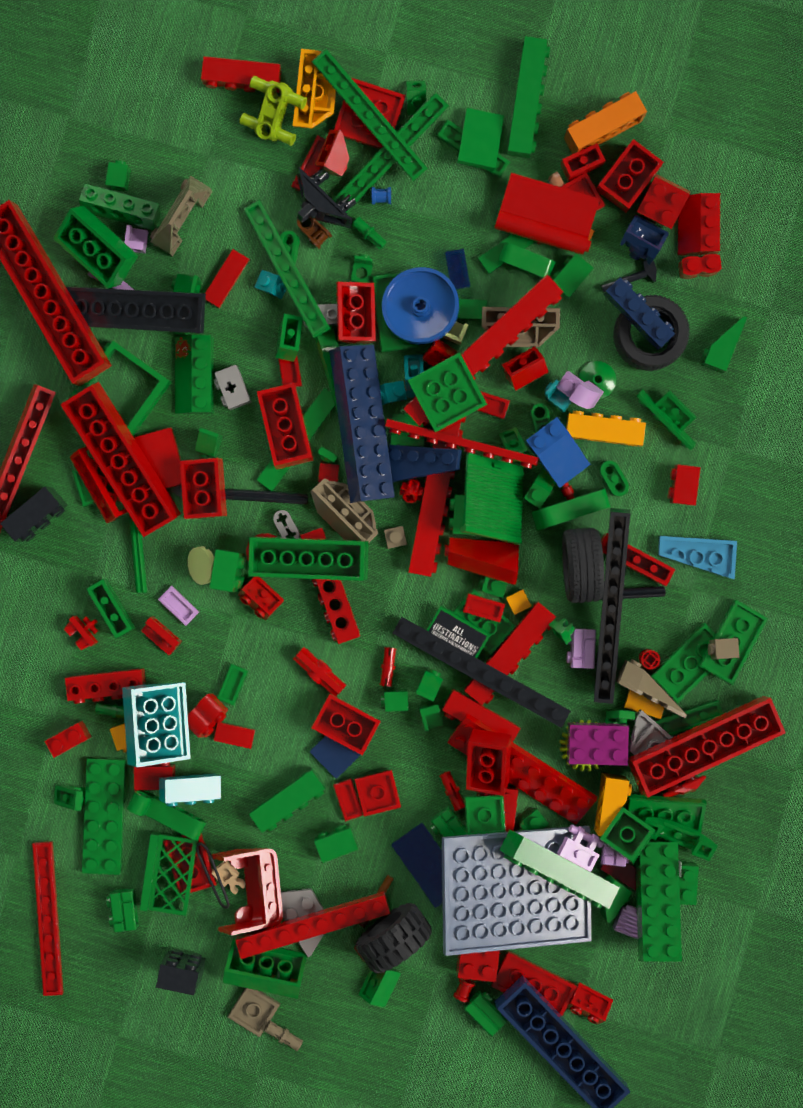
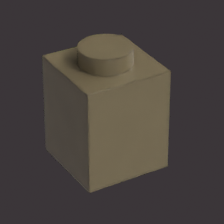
M738 638L710 640L708 654L711 656V660L739 658Z

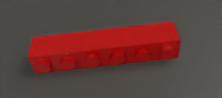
M537 601L486 664L506 675L509 673L512 675L519 667L517 663L529 656L531 653L529 649L532 645H538L543 639L542 633L546 629H551L549 624L556 616ZM472 679L464 688V691L481 705L484 703L488 704L495 696L492 694L494 692L493 689L475 679Z

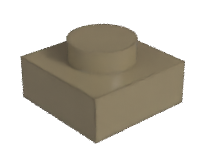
M403 526L384 530L388 549L407 545Z

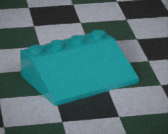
M185 682L123 687L128 765L142 767L191 759Z

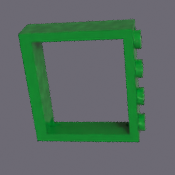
M115 341L107 343L103 349L108 360L117 350L159 380L154 390L127 426L134 436L172 382ZM96 377L80 386L78 390L75 389L69 399L89 387Z

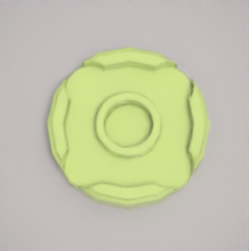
M204 546L193 548L188 556L189 573L192 579L200 585L211 582L215 558L213 553L209 549L206 550Z

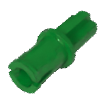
M358 217L353 222L352 227L357 229L364 236L365 240L368 239L380 250L384 248L387 241L375 231V227H370L361 217Z

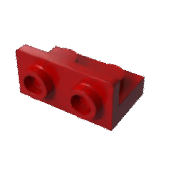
M253 577L238 594L241 602L246 606L249 605L254 610L255 615L260 619L263 618L265 621L284 602V599L260 577Z
M154 616L145 622L146 625L141 630L168 655H171L182 642Z
M579 982L567 1007L570 1008L573 1014L583 1015L587 1017L589 1022L600 1024L606 1021L613 999Z

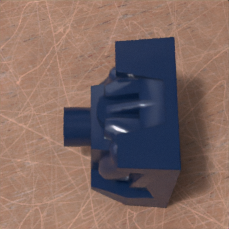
M635 215L620 245L625 243L629 247V256L635 260H639L640 257L644 260L647 258V263L650 265L662 248L669 233Z

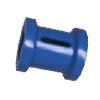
M372 187V205L385 202L391 204V187L387 189H375V187Z

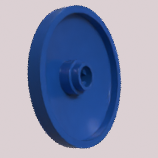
M426 267L412 268L400 273L389 283L382 299V313L387 326L398 338L412 344H427L439 340L452 329L459 314V298L453 283L443 273Z

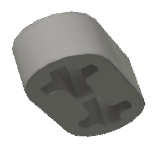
M285 510L277 511L273 520L282 538L288 536L287 528L291 532H296L294 538H300V533L291 515ZM279 514L287 515L285 519L287 526H284L282 522L278 523Z

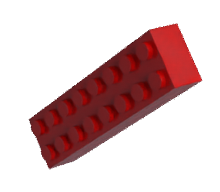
M100 382L92 384L60 404L143 537L174 520L181 514Z
M761 696L629 757L628 764L640 793L648 798L777 738L786 732L772 699Z

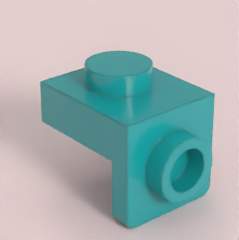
M261 270L255 288L282 299L287 289L280 276Z
M556 379L554 383H549L545 388V399L564 413L572 401L569 400L570 397L556 388L560 382Z
M403 381L380 385L382 405L407 400Z

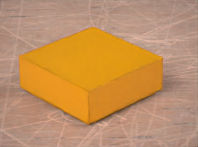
M523 589L506 597L514 615L532 607Z

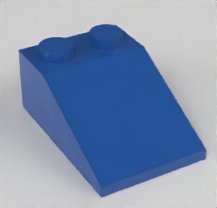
M558 417L525 441L526 445L535 457H538V461L559 488L591 465Z

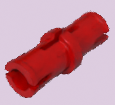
M384 647V659L380 667L382 668L380 685L385 686L386 684V686L392 687L393 670L396 668L394 661L397 648H391L390 652V647Z
M451 771L439 775L446 789L445 794L449 796L454 811L464 808L465 804L459 793L460 788L456 786Z

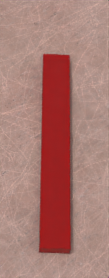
M53 841L35 842L32 844L43 996L63 995Z

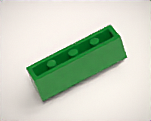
M312 768L253 809L249 815L261 833L266 830L269 833L277 827V822L280 820L285 822L292 817L294 810L298 808L300 811L309 804L307 801L314 797L316 800L322 796L326 786L314 768Z

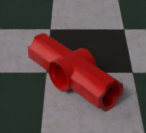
M303 647L293 658L308 672L307 674L316 683L321 684L333 696L337 697L346 687V684L332 672L333 670L321 659L316 658L307 648Z

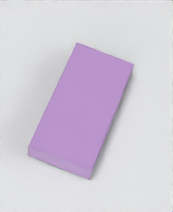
M170 586L158 599L185 626L199 613L173 586Z

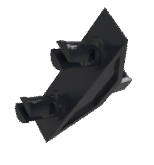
M298 167L297 179L302 199V209L298 212L297 219L303 223L311 217L318 221L351 228L353 219L346 211L356 205L355 199L349 201L351 195L348 194L338 204L335 203L319 187L320 184L329 178L327 172L323 174V168L319 169L312 177H309Z

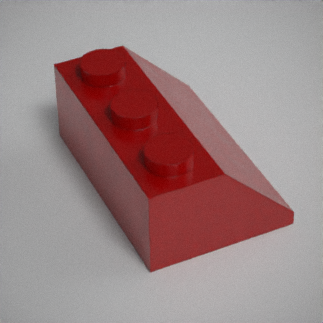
M720 193L689 195L678 216V255L718 254L720 252Z
M336 282L338 341L350 344H369L376 341L374 283Z

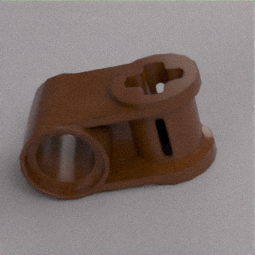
M308 218L311 221V225L307 228L302 227L301 222L297 219L299 230L318 250L327 238L332 237L331 233L315 218Z

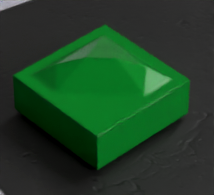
M320 447L318 454L321 459L327 463H336L338 456L324 447Z

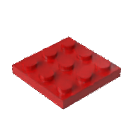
M352 78L391 126L396 129L406 95ZM343 101L334 130L343 132L344 138L381 149L383 145L349 105Z

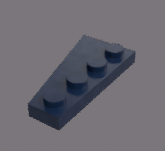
M390 445L389 459L392 481L395 483L396 481H405L412 478L460 470L462 451Z

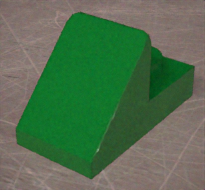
M516 427L499 434L504 449L530 455Z
M55 785V805L74 811L81 810V807L84 805V787Z

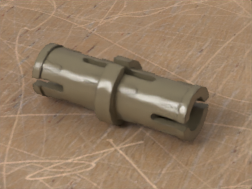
M272 1021L269 1022L264 1032L278 1039L279 1043H284L295 1051H298L302 1045V1039L294 1036L287 1028L283 1029Z

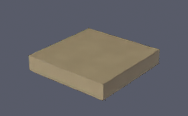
M245 988L230 1011L228 1018L260 1037L281 1003L262 991Z

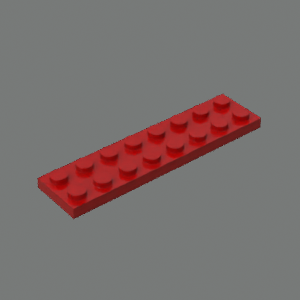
M467 714L450 736L447 743L467 755L468 740L473 729L496 731ZM511 741L509 783L576 825L596 802L598 796Z

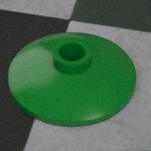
M593 361L586 364L578 376L583 382L590 381L604 391L600 399L609 396L616 386V374L613 368L602 361ZM596 376L601 377L600 383L595 382Z

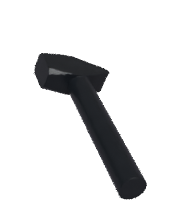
M647 260L641 263L642 271L622 277V279H627L631 283L648 277L655 283L657 268L654 260L650 265L647 263ZM617 280L601 285L603 293Z

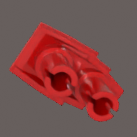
M706 775L701 777L693 776L685 780V783L682 785L676 784L669 787L662 796L674 797L695 792L705 780Z

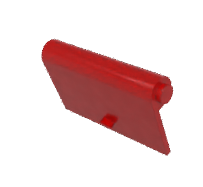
M511 173L494 229L583 255L584 252L589 251L591 241L588 239L600 199Z

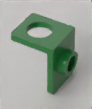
M425 81L406 82L408 115H414L426 102Z
M364 254L354 255L351 281L370 283L373 259ZM359 268L367 270V276L364 279L356 276V271Z

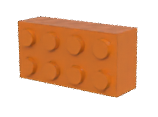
M635 91L631 94L627 92L619 97V101L615 103L611 101L605 104L601 111L597 113L592 111L581 122L576 120L569 124L564 139L572 154L596 143L600 145L642 122L647 110L637 92Z

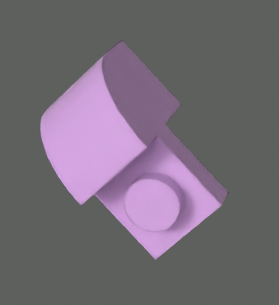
M570 371L565 373L556 387L570 397V401L586 409L593 408L604 393V391L590 381L583 382Z

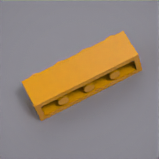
M573 411L572 414L569 413L567 415L566 429L573 439L636 447L643 446L646 423L641 422L639 418H630L627 421L622 420V416L611 415L610 418H603V414L592 413L591 416H587L582 411Z

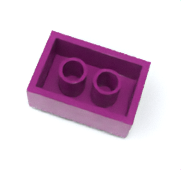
M568 723L567 762L569 764L628 765L629 726L627 724Z

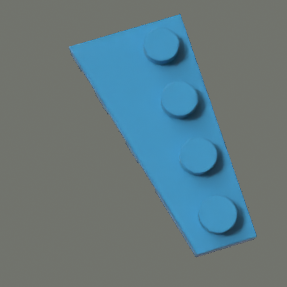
M659 536V556L735 579L737 541Z

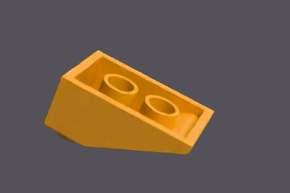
M602 773L594 826L598 836L604 834L627 801V796L631 795L632 784H629V780L625 776Z

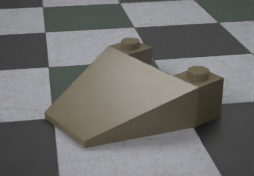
M192 176L188 180L185 179L180 187L181 192L159 228H155L150 236V242L172 257L183 241L177 233L195 204L203 208L212 193L210 187Z

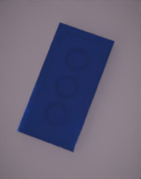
M421 822L392 843L391 846L433 906L437 908L443 903L442 849L423 822Z

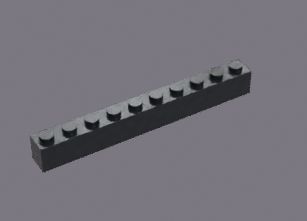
M610 508L604 595L602 598L594 687V702L613 704L630 509Z

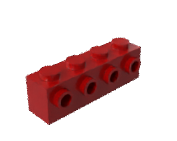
M140 668L65 678L67 701H73V704L84 703L85 699L92 698V701L95 702L103 701L104 697L111 696V699L123 698V687L146 685L145 670Z

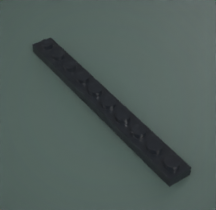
M401 617L393 631L394 635L561 728L571 712L569 709L404 617Z

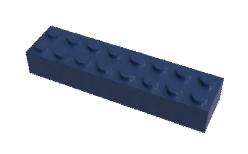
M374 344L340 346L329 350L350 503L393 498L395 496Z
M523 975L495 1000L496 1007L501 1014L592 1108H614L630 1093L627 1083Z

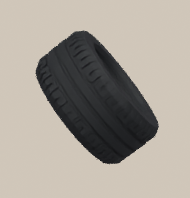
M646 295L644 298L646 299L645 303L650 308L654 307L660 316L674 328L673 332L675 335L671 337L670 344L664 351L655 354L643 352L632 341L630 332L632 324L620 313L615 322L613 338L616 350L625 362L632 367H636V369L653 371L665 368L681 356L688 344L690 328L684 311L681 310L682 308L677 303L675 304L671 299L660 295Z
M595 528L566 530L562 537V562L567 600L572 603L599 601L604 595V561L600 533Z

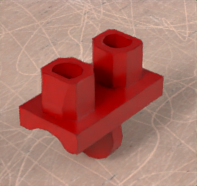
M77 615L69 619L70 622L65 626L64 630L69 636H72L77 631L82 635L75 642L80 650L98 643L97 639L93 636V634L98 632L95 627L98 623L96 619L90 621L86 616L82 619L84 623Z

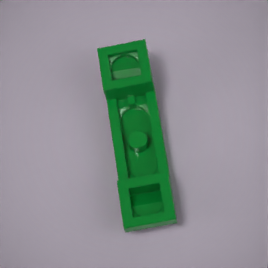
M646 817L644 820L646 824L655 829V834L651 838L653 840L661 837L671 842H678V845L691 849L692 855L710 861L717 849V844L683 824L657 817Z

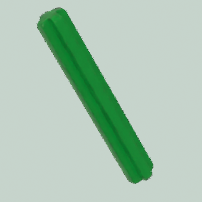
M131 518L129 522L136 593L140 594L147 592L142 534Z

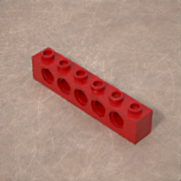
M323 528L300 535L301 538L327 539ZM312 579L314 587L318 586L320 594H317L320 604H324L327 612H324L327 623L331 622L333 630H330L333 641L341 644L360 637L361 635L342 581ZM326 581H331L334 584L333 591L327 592L324 590L323 585ZM332 599L340 601L341 605L338 610H333L330 607ZM337 618H345L347 621L346 627H338L336 624Z

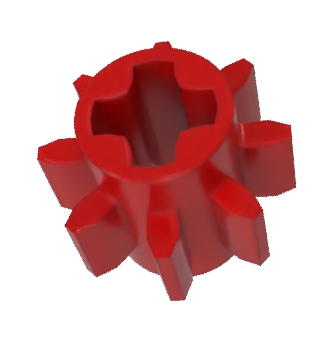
M411 479L407 483H402L399 495H403L404 501L414 503L416 500L421 501L424 488L421 487L419 481Z

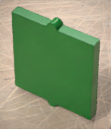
M392 413V420L425 428L423 423L419 426L409 414ZM401 432L400 435L391 433V445L424 447V437H419L418 440L408 437V433Z

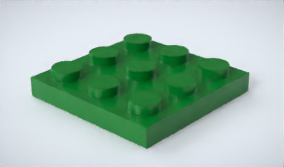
M460 352L408 380L435 433L487 405Z

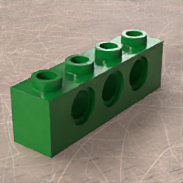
M84 184L79 198L80 206H85L94 215L154 230L157 227L161 215L159 203L89 184Z

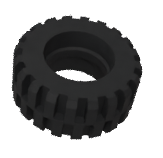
M406 903L398 908H394L390 911V914L381 917L373 925H370L361 934V937L358 938L356 949L371 971L383 973L400 965L401 962L406 961L412 954H415L430 938L432 927L417 905Z

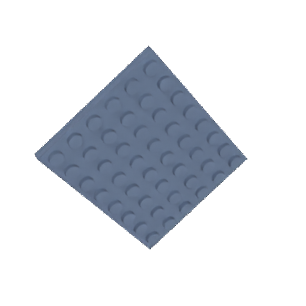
M580 826L585 829V832L590 834L589 826ZM569 827L514 831L556 854L565 836L571 840L574 836L568 831ZM508 832L442 837L443 954L445 956L591 941V903L504 858L505 853L499 849ZM582 839L580 844L586 847L588 842Z

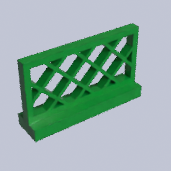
M157 831L151 833L140 911L147 912L150 910L187 916L198 840L161 834V832ZM163 839L171 840L175 847L167 852L162 846ZM184 842L193 843L192 851L187 855L180 848V845ZM177 848L183 858L175 863L169 853ZM166 856L172 866L164 871L160 866V860ZM185 859L189 864V870L183 874L177 864ZM174 867L180 877L172 882L166 873ZM161 876H164L169 883L163 890L157 884V880ZM182 878L187 887L180 893L174 884ZM169 887H172L177 893V896L172 900H169L164 894V891ZM161 894L167 903L162 907L154 906L155 898ZM180 897L184 903L183 910L175 909L172 902Z

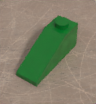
M743 316L712 343L708 349H704L701 355L703 360L701 365L720 373L727 371L747 317Z

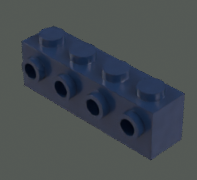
M620 277L603 295L659 350L675 335L673 332L674 328L667 321L663 322L659 318V312L654 307L650 308L645 303L646 299L640 293L636 294L631 289L633 286L627 279L623 280Z

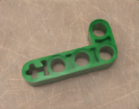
M602 489L533 511L531 514L536 530H540L609 508L611 505L606 489Z
M147 790L135 791L127 807V810L138 816L146 815L193 840L199 839L207 823L178 806H166V803L159 801V796Z

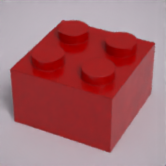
M656 174L637 212L672 229L690 195V191Z

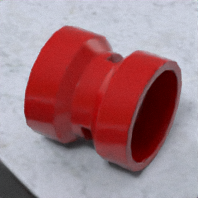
M646 649L639 654L638 660L642 664L641 666L647 669H655L660 663V656L657 652Z

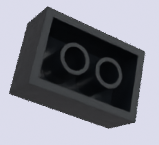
M45 486L0 524L15 542H29L36 536V531L39 529L43 530L49 526L50 520L54 516L56 518L61 516L65 512L64 508L68 505L54 488Z
M179 949L169 950L160 964L155 988L194 996L202 980L206 958L197 953H191V955L184 954Z

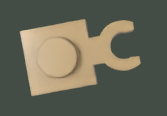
M223 861L216 867L223 886L225 887L229 884L232 893L237 894L238 888L235 885L241 886L242 889L245 888V881L237 878L239 872L231 866L229 861ZM213 869V870H212V875L217 879V876H216L215 871H214V869Z

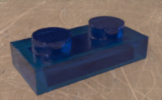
M464 249L445 252L449 279L455 289L470 288Z

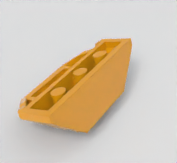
M301 49L296 94L307 97V103L304 109L295 106L293 127L312 129L334 114L336 90L312 63L321 51Z

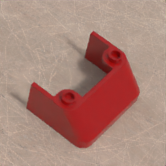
M253 848L211 854L213 859L229 861L234 868H244L248 905L237 909L235 924L218 927V931L229 935H236L278 925L283 919L276 852L269 848Z

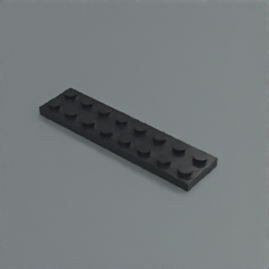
M66 287L89 327L204 334L206 294Z

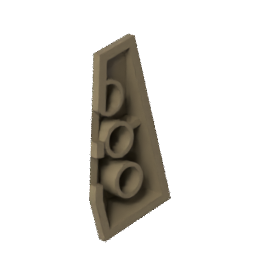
M633 659L630 662L624 661L615 679L617 683L684 718L687 716L651 676L640 668L642 664Z

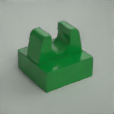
M564 618L559 622L553 620L549 624L553 634L564 644L567 645L572 641L570 636L575 631L572 623L569 625L567 619Z

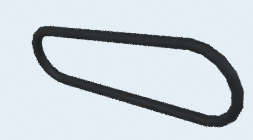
M199 842L196 844L197 856L219 904L224 909H228L230 906L229 899L211 852L205 844ZM199 845L203 846L209 855L227 906L223 905L199 853Z

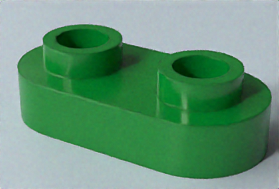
M285 231L280 237L296 264L300 239L293 231ZM293 239V243L289 245V240Z
M614 461L604 462L600 466V475L608 489L614 496L620 497L625 495L629 490V483L620 467ZM607 467L612 468L611 474L606 473ZM617 483L622 485L620 491L615 488Z

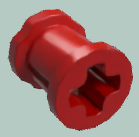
M459 978L460 983L453 997L462 1002H469L470 999L468 997L472 987H475V983L469 979Z

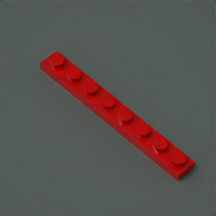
M387 419L385 427L390 429L389 432L400 435L401 432L408 433V437L419 440V437L427 438L426 442L438 444V441L446 443L445 447L456 449L457 446L463 447L465 452L475 454V451L482 452V456L494 459V456L502 457L501 461L511 464L513 461L521 462L520 466L530 469L532 465L537 466L539 460L538 457L441 432L435 433L433 430Z

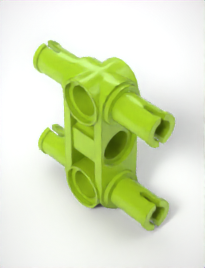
M253 76L250 88L264 92V101L258 119L243 113L240 118V124L254 129V132L261 139L279 140L292 146L296 140V134L283 130L281 127L286 108L289 103L304 109L307 97L292 92V89L285 83H278L273 80L268 82ZM277 88H278V89L280 90V92H281V96H280V97H279V96L277 95V93H276V89H277ZM266 125L270 128V134L266 131Z

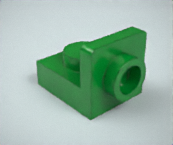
M481 576L478 587H481V592L503 598L507 583L487 576Z
M623 710L606 711L605 723L626 724L627 720H635V712Z
M536 808L519 822L521 826L519 831L544 829L549 823Z

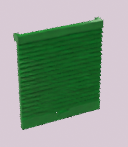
M471 453L466 454L464 526L460 528L461 533H471L514 543V545L522 544L521 514L523 509L522 481L524 467Z

